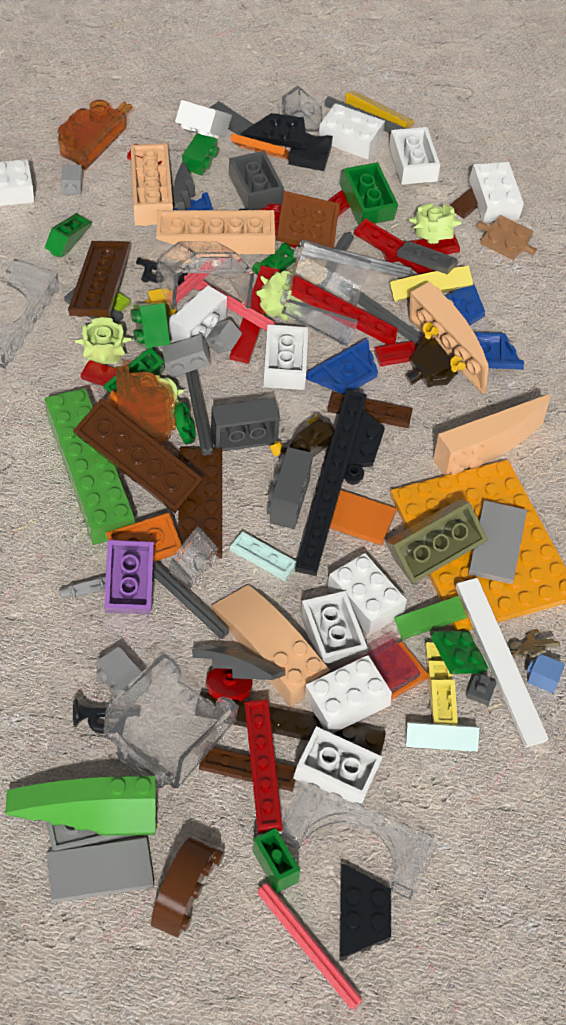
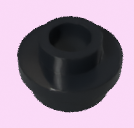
M356 464L348 465L344 477L345 481L351 485L360 483L364 478L363 468Z

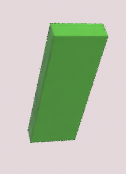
M459 596L394 617L402 640L467 618Z

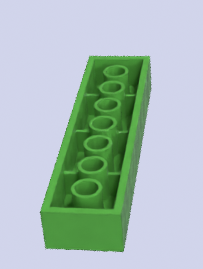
M83 388L45 397L46 415L92 545L107 542L106 532L135 523V518L115 466L73 433L76 426L93 408L87 390Z

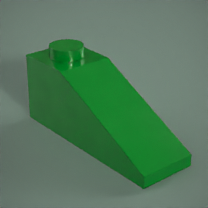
M75 213L51 228L44 248L54 256L63 257L70 252L90 228L92 221Z
M148 348L103 385V388L109 394L111 391H114L125 398L131 394L129 392L130 389L137 388L140 385L142 379L160 374L164 370V361L152 348Z

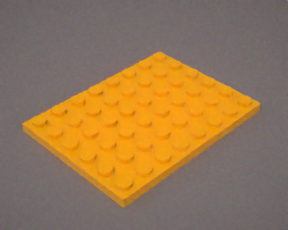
M509 460L399 487L390 491L391 499L406 529L459 499L470 502L479 522L484 500L527 510L513 584L469 575L474 550L472 549L428 575L441 602L459 596L456 590L457 583L478 578L497 623L566 604V566ZM467 613L466 619L451 623L455 631L474 630Z

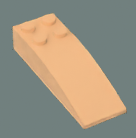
M168 143L131 145L135 225L148 226L157 224V211H173Z
M274 210L157 211L156 239L182 247L215 253L275 254Z
M431 282L411 291L410 320L423 334H425L423 332L425 323H432L431 329L437 327L439 330L438 334L431 336V338H435L451 359L454 356L462 358L460 362L465 363L466 368L461 372L482 394H485L489 365L483 349L466 319L457 310L453 302L447 299L441 290Z
M549 394L439 433L433 461L443 476L454 475L465 470L480 467L500 457L528 438L544 422L550 401Z
M250 585L211 605L212 610L229 628V631L247 653L265 659L285 670V676L269 681L290 707L305 698L306 684L330 673V669L292 624Z

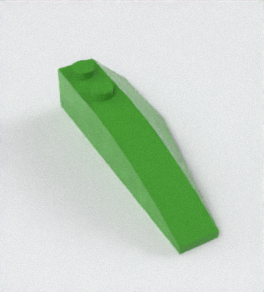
M155 776L81 778L6 790L5 814L32 821H47L51 825L56 826L61 824L71 826L75 830L80 831L86 829L104 836L156 835Z

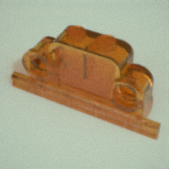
M94 100L90 103L89 109H78L58 128L60 155L75 162L76 165H81L82 169L86 171L127 129L126 114L132 109V105L122 102L115 110L105 100Z
M116 366L118 412L162 446L161 442L170 439L171 430H176L175 417L171 418L170 410H174V397H169V391L165 387L158 385L154 374L149 372L129 373V366Z

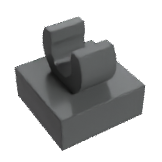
M474 675L466 698L489 706L497 682L491 681L490 677L481 675V677Z

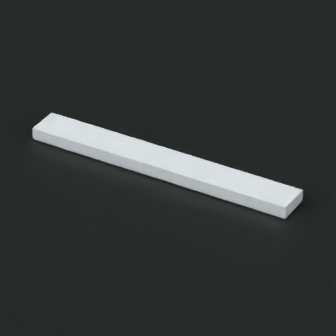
M478 578L457 583L456 590L525 748L547 742L549 738Z

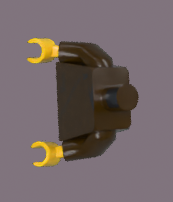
M429 322L424 324L423 332L425 334L422 336L410 359L414 370L406 374V378L411 385L419 380H422L427 387L448 385L458 375V370H464L466 365L460 362L462 361L461 357L454 356L451 359L435 338H431V336L437 335L439 330L437 327L431 329L433 324Z
M316 413L313 414L314 417L312 419H307L309 426L296 435L290 446H282L281 441L278 440L274 442L275 444L269 445L273 456L285 455L289 447L311 452L314 457L330 445L335 429L333 425L323 421Z

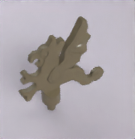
M532 630L526 635L527 641L525 643L512 641L507 646L511 651H514L511 652L513 658L518 655L519 658L524 659L525 654H529L530 657H536L546 653L548 647L560 646V642L546 638L536 641L534 636L539 634V630Z

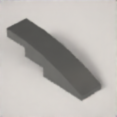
M185 162L181 163L174 182V196L178 211H186V208H190V197L195 196L192 179Z
M206 644L192 649L193 658L212 659L213 668L232 669L233 678L275 680L285 676V670L265 659L241 650Z

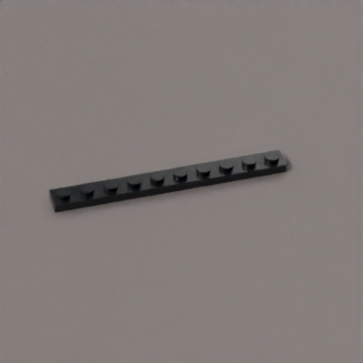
M346 390L296 562L295 572L317 577L367 394Z

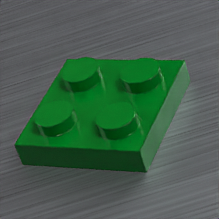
M435 631L431 636L450 674H483L488 669L484 657L478 650L469 631Z

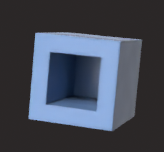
M543 654L538 655L536 661L531 660L526 673L530 674L528 683L554 694L565 663Z

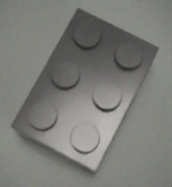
M265 150L229 158V177L245 209L260 210V208H265L269 204L282 203L284 187Z
M263 398L260 400L212 406L211 436L214 448H222L223 452L275 444L274 442L278 441L280 422L275 398Z
M288 447L286 454L281 455L279 461L280 470L279 472L276 471L273 481L275 486L274 489H270L268 496L267 514L270 515V524L295 529L310 482L313 453Z

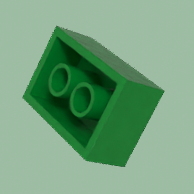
M378 162L343 169L340 186L358 225L365 218L374 224L395 219L398 203Z
M156 301L133 304L134 309H131L130 313L132 322L136 323V330H133L134 341L144 348L170 345L165 303Z

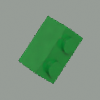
M196 133L182 155V163H186L189 172L203 176L205 171L210 169L213 158H216L219 153L217 138Z
M275 828L254 838L253 853L275 892L278 893L298 883L300 868L277 829Z

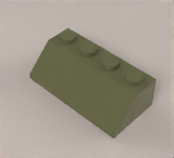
M459 499L385 542L395 562L409 581L414 584L485 543L488 539L470 502Z

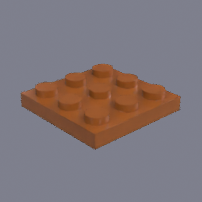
M284 191L276 241L299 246L300 241H307L334 248L340 204Z

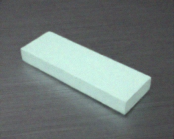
M243 531L230 545V551L285 582L295 570L297 561Z
M407 722L406 747L478 751L479 726Z

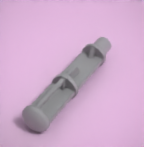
M106 576L70 584L67 588L59 589L61 598L69 596L74 598L75 596L104 590Z

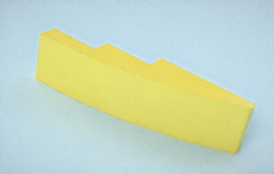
M469 266L453 268L448 275L435 271L390 282L395 302L409 299L411 291L428 282L438 287L442 293L473 285Z
M426 642V667L429 674L428 689L433 723L458 725L453 674H450L435 644L433 642Z

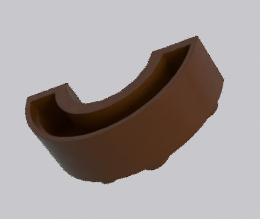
M194 835L187 838L174 858L161 886L152 913V927L179 938L182 930L187 931L192 920L190 910L194 898L198 899L203 889V884L201 883L205 876H210L215 865L219 866L224 857L225 852L222 851L220 846Z

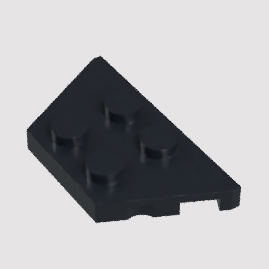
M270 113L241 133V136L269 144L307 149L306 128L303 117Z
M365 410L362 413L348 465L356 464L360 467H372L385 431V427Z
M341 864L339 961H344L348 956L358 952L363 953L370 950L374 945H381L391 940V888L345 864Z

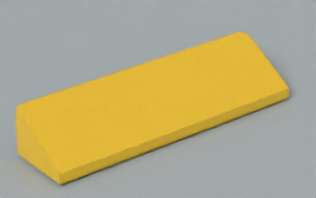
M356 91L346 93L345 103L407 129L415 123L414 120Z

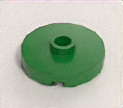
M184 402L176 403L174 407L175 424L180 437L186 445L194 443L196 432L194 421L188 415L190 409Z

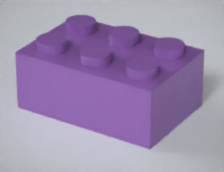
M108 540L105 613L150 615L154 542Z

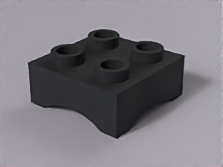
M306 132L307 149L291 147L288 165L325 171L332 148L333 136H315Z

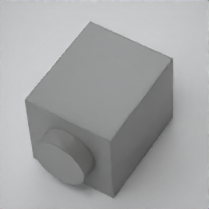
M62 164V194L81 195V165Z
M228 319L217 322L207 336L206 341L219 354L231 351L242 333Z

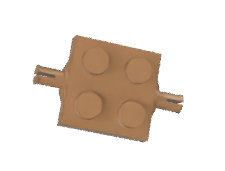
M502 215L491 225L482 221L477 225V228L486 232L481 239V245L512 260L523 251L533 256L537 251V248L528 244V241L533 236V230Z

